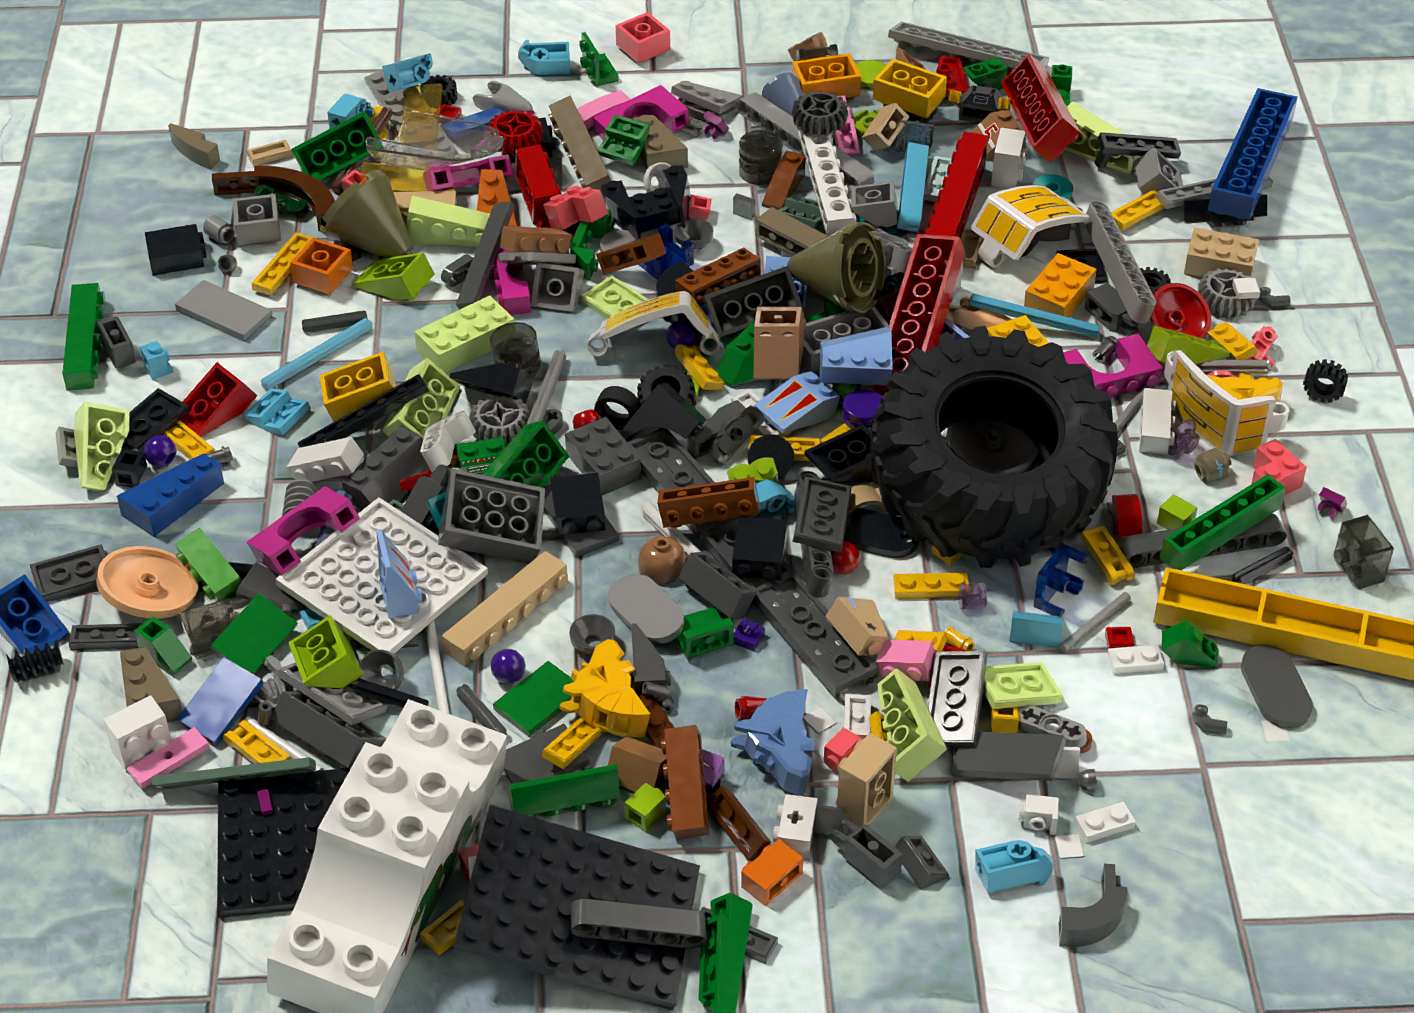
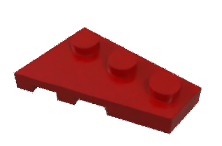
M941 56L936 73L947 77L945 97L949 96L950 90L962 93L967 92L969 88L960 57Z

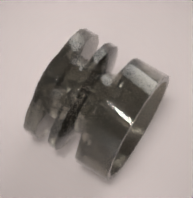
M765 130L748 132L740 138L739 175L744 181L755 185L770 184L778 162L782 157L783 144L777 134Z
M513 322L504 324L492 332L490 345L494 364L502 363L507 365L508 362L521 365V368L528 370L527 374L531 377L536 376L540 372L542 367L536 330L526 323Z

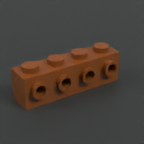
M744 247L727 256L721 257L676 279V292H688L697 304L701 306L704 304L702 296L760 276V258Z
M755 477L660 490L657 504L663 528H678L687 524H703L715 520L726 521L739 516L752 517L759 514L760 501Z
M696 725L664 729L665 738L661 739L663 754L667 756V764H663L665 780L669 782V789L665 790L667 805H670L671 815H667L668 829L674 833L677 839L709 835L701 733Z

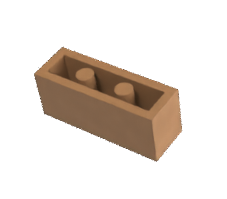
M503 226L500 248L509 252L569 254L572 235L557 228Z

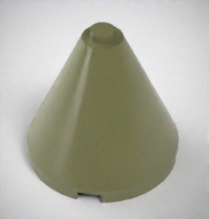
M373 170L365 174L368 180L361 184H358L356 181L351 184L335 200L323 217L326 226L321 225L320 231L328 239L383 258L413 254V246L389 178L381 170Z
M853 222L792 256L787 266L792 278L849 312L865 313L876 305L875 294L877 291H882L884 286L886 261L881 238H875L872 231H875V228L871 224Z

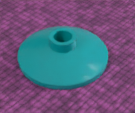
M1056 174L1041 175L1035 178L1031 184L1045 186L1066 199L1070 198L1073 194V184L1067 178Z

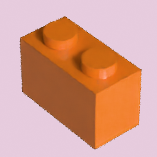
M778 839L773 845L766 846L760 856L753 862L750 861L743 867L741 871V888L766 906L803 874V857Z

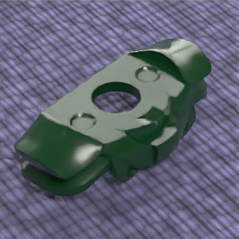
M261 184L254 189V196L275 194L276 201L278 202V212L303 216L310 210L307 200H294L277 193L274 188L267 184Z

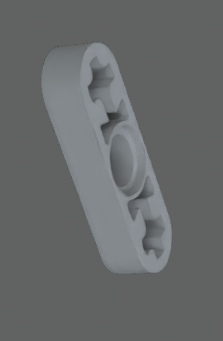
M1032 705L1021 707L1018 710V726L1031 734L1064 735L1066 747L1081 748L1087 742L1086 729L1081 723ZM1048 724L1058 725V728L1055 730L1045 729Z

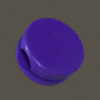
M868 389L855 390L849 393L843 401V421L851 429L863 424L869 431H872L873 423H875V412L877 406L880 405L882 395Z

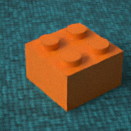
M313 237L290 262L293 283L331 295L353 270L351 249Z

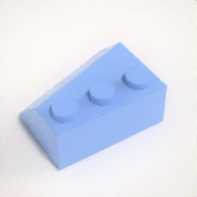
M889 327L820 342V383L887 385L892 374V336Z

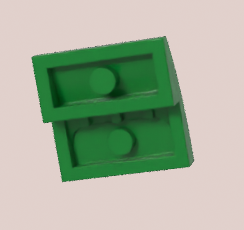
M615 114L605 128L607 136L597 149L599 156L634 166L647 140L650 125Z

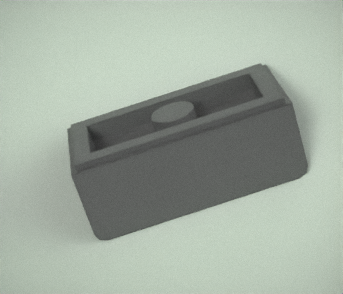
M922 836L901 837L895 848L903 854L902 864L920 889L949 877L948 872Z

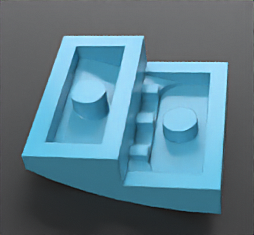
M271 388L243 414V417L261 429L283 436L311 407L308 401L291 398L286 390Z

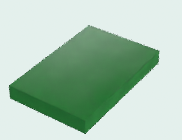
M258 593L211 644L210 649L220 657H225L254 675L264 664L265 658L271 656L297 627L298 623Z
M547 661L493 703V710L530 737L562 711L559 708L561 703L571 700L572 696L565 694L563 688L564 685L574 681L550 661Z

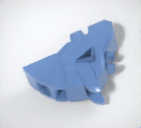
M808 689L787 691L766 699L760 707L758 706L751 719L741 720L734 725V730L747 733V735H739L733 738L730 743L731 747L747 751L753 760L752 764L764 766L765 771L773 775L783 790L795 795L803 794L806 791L812 758L804 752H813L815 740L806 737L807 731L802 722Z

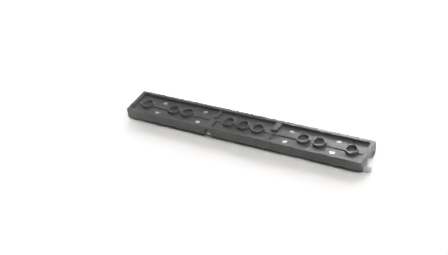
M660 428L627 442L641 459V472L658 492L660 490L715 483L668 429ZM738 517L730 518L726 521L715 520L703 524H687L697 537H701L702 543L717 561L732 572V557ZM785 561L781 580L737 576L757 591L753 603L835 698L838 697L845 702V694H851L848 687L858 682L867 686L873 683L874 678L878 677V666L869 656L857 655L825 617L828 609L817 597L808 593L805 583Z

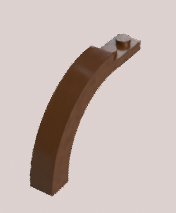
M254 166V171L212 173L214 195L254 193V189L259 185L267 184L279 194L297 200H307L308 206L317 218L318 231H320L321 225L326 226L323 217L335 202L331 192L320 181L308 174L285 167Z

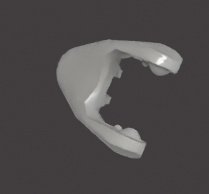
M490 81L487 84L488 89L495 94L489 96L475 94L472 98L475 106L483 111L494 107L502 111H516L517 109L518 111L533 110L528 100L508 85L497 81Z
M268 656L265 658L264 665L269 669L274 679L269 678L264 682L253 699L258 703L269 702L272 705V710H275L282 692L285 691L284 680L277 676L279 668H281L280 661L274 656Z

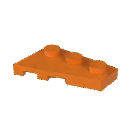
M481 169L477 211L490 214L494 203L510 201L502 170ZM513 212L508 226L517 227Z

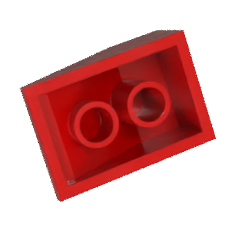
M216 362L182 401L189 406L191 412L180 421L198 436L202 437L242 414L258 395Z

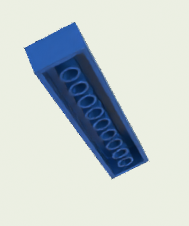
M1257 88L1212 187L1208 211L1219 215L1234 216L1238 219H1251L1294 118L1298 96Z

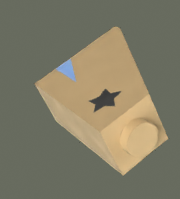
M837 597L825 616L857 655L876 656L888 637L873 600Z

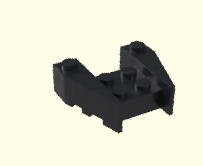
M675 165L662 170L665 188H658L644 194L638 193L629 197L622 180L610 181L607 184L601 185L606 208L611 210L612 219H617L619 225L623 228L627 227L630 230V234L637 239L641 238V232L681 223L682 228H686L691 194L688 176L683 165Z

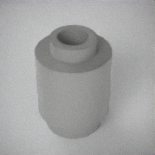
M210 216L204 222V233L217 242L227 244L233 240L235 230L232 225L218 216Z

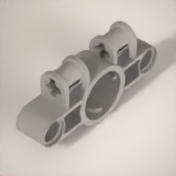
M873 226L875 231H872L875 238H881L886 265L894 270L905 273L913 249L908 246L909 242Z

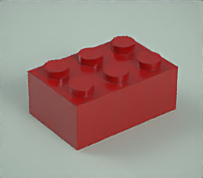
M540 144L516 149L515 176L533 224H538L540 217H547L543 205L549 202L551 197L561 194L559 185H555L554 171L552 168L549 169L547 152H543Z

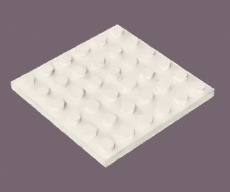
M377 498L358 513L360 520L342 533L335 531L302 557L300 563L282 576H278L276 578V586L324 619L331 615L343 632L371 651L383 649L396 653L487 576L488 568L459 549L438 545V535L381 498ZM382 530L407 558L410 569H415L417 576L415 588H420L422 603H418V614L388 618L379 582L376 531Z

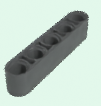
M579 899L571 904V932L579 937L690 949L700 948L707 943L705 915L699 911L592 899Z

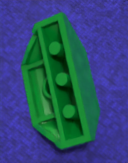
M753 322L726 347L716 372L718 376L722 379L724 385L730 388L738 387V384L756 381L753 378L755 326Z

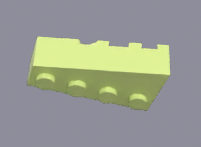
M1074 102L1067 106L1080 131L1077 139L1064 149L1068 152L1095 161L1101 150L1097 139L1100 132L1125 134ZM1112 154L1106 166L1131 175L1135 170L1134 161L1141 156Z
M412 195L405 226L412 244L478 247L490 214Z
M896 668L880 681L877 686L880 708L885 716L882 723L883 729L887 732L888 740L886 742L897 748L895 773L909 782L945 752L947 748L916 683Z

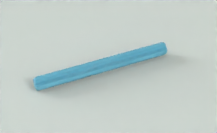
M972 294L969 301L971 307L1015 318L1026 315L1031 322L1094 338L1098 336L1100 326L1097 324L978 294Z
M367 318L360 320L262 378V387L269 391L271 388L283 383L367 333L373 328L371 321Z

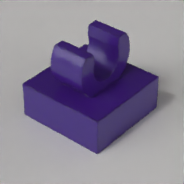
M743 618L734 632V644L755 651L765 635V628L759 626L756 622L751 623L746 621V618Z

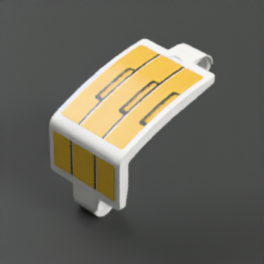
M1019 186L991 194L974 220L971 230L985 239L979 248L978 257L991 267L996 268L1003 261L1005 262L1007 255L1013 260H1019L1036 232L1062 224L1085 222L1089 220L1090 216L1085 214L1077 205L1066 198L1060 197L1045 186Z
M680 291L640 302L606 319L601 323V327L589 336L587 348L590 354L601 356L607 351V338L640 324L679 313H684L694 327L702 333L700 348L704 354H716L720 349V338L712 328L710 319L688 292ZM598 339L604 343V346L597 349L593 347L592 342ZM707 339H714L716 345L709 348L704 345V342Z
M1177 350L1175 353L1174 351L1168 353L1164 376L1169 383L1168 390L1172 391V400H1176L1175 414L1190 430L1212 448H1218L1229 456L1256 452L1257 447L1267 443L1269 433L1281 431L1286 427L1289 407L1282 402H1276L1274 396H1258L1238 400L1204 374L1181 350Z

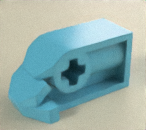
M525 40L518 50V59L533 74L540 76L571 74L569 42L529 43V40Z
M431 53L382 66L389 92L426 82L430 77L429 69L433 65Z
M342 95L327 112L329 129L363 111L368 116L373 117L375 113L371 103L367 102L364 98L354 95Z
M764 480L756 484L760 501L759 514L752 517L773 519L784 513H787L789 516L794 514L795 497L790 491L773 480Z
M1016 840L976 849L975 871L987 893L1038 882V885L1042 886L1045 885L1053 872V858L1042 848L1034 847L1026 841Z

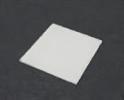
M821 706L803 717L818 733L837 723Z
M1261 721L1266 741H1290L1287 728L1279 727L1278 723L1273 721L1272 723Z
M1079 834L1055 836L1060 858L1084 856Z

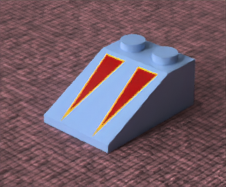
M810 371L793 376L754 404V407L758 408L763 413L765 419L783 434L834 419L840 395L826 383H820V378Z
M382 530L376 531L379 582L388 618L418 614V603H422L420 588H415V584H417L415 569H410L407 558Z

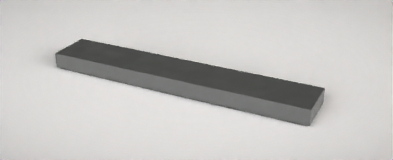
M512 201L494 203L455 304L459 309L479 301L500 248L503 226H508L515 208Z

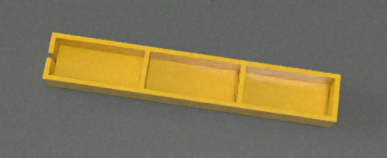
M1165 567L1153 623L1172 627L1187 619L1193 626L1198 627L1202 634L1256 646L1270 645L1287 653L1414 681V621Z

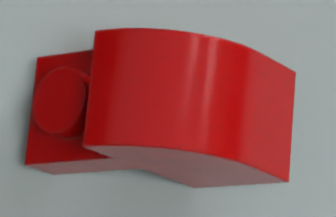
M1137 494L1112 495V502H1107V512L1113 514V534L1119 537L1143 534L1142 511Z

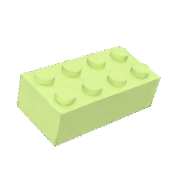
M491 296L485 297L415 331L417 352L424 359H430L445 373L516 339L515 319Z

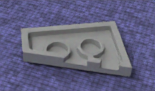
M681 81L673 85L671 89V94L719 114L737 106V101L744 96L691 83L690 81Z

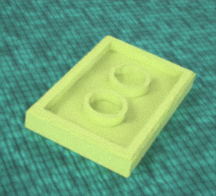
M614 276L608 277L580 296L582 303L606 319L626 308L649 300Z
M1043 662L986 666L983 693L993 709L1062 703L1064 696Z

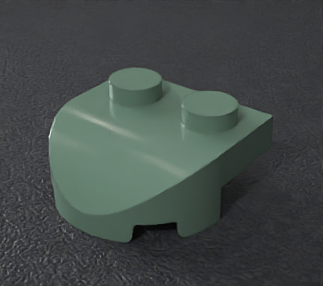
M790 197L786 198L784 207L779 209V211L815 230L823 225L819 206L815 200L801 198L800 201H797Z

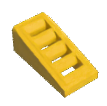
M990 705L991 732L1017 733L1019 725L1018 707L993 709Z

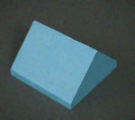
M1013 610L1009 641L1059 648L1064 619L1059 616Z

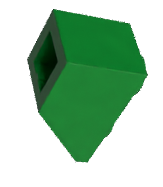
M999 58L963 67V72L978 86L987 83L992 88L1004 89L1001 82L1007 77L1008 68Z
M152 616L134 630L138 648L146 647L154 661L174 675L192 661V656L172 629L156 617Z
M1187 619L1162 631L1161 650L1177 664L1210 668L1218 666L1219 650L1214 641H1210L1202 634L1198 627L1193 626Z

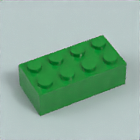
M541 420L525 425L482 475L543 488L570 456L546 423Z

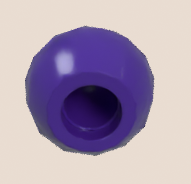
M674 321L667 328L666 339L672 348L675 349L677 345H686L689 348V346L695 344L697 338L696 328L689 321Z
M156 435L145 443L143 452L145 453L146 460L152 466L166 467L176 457L177 449L169 437Z
M503 649L493 656L490 667L492 675L500 683L513 684L519 681L525 674L526 664L524 657L518 651Z

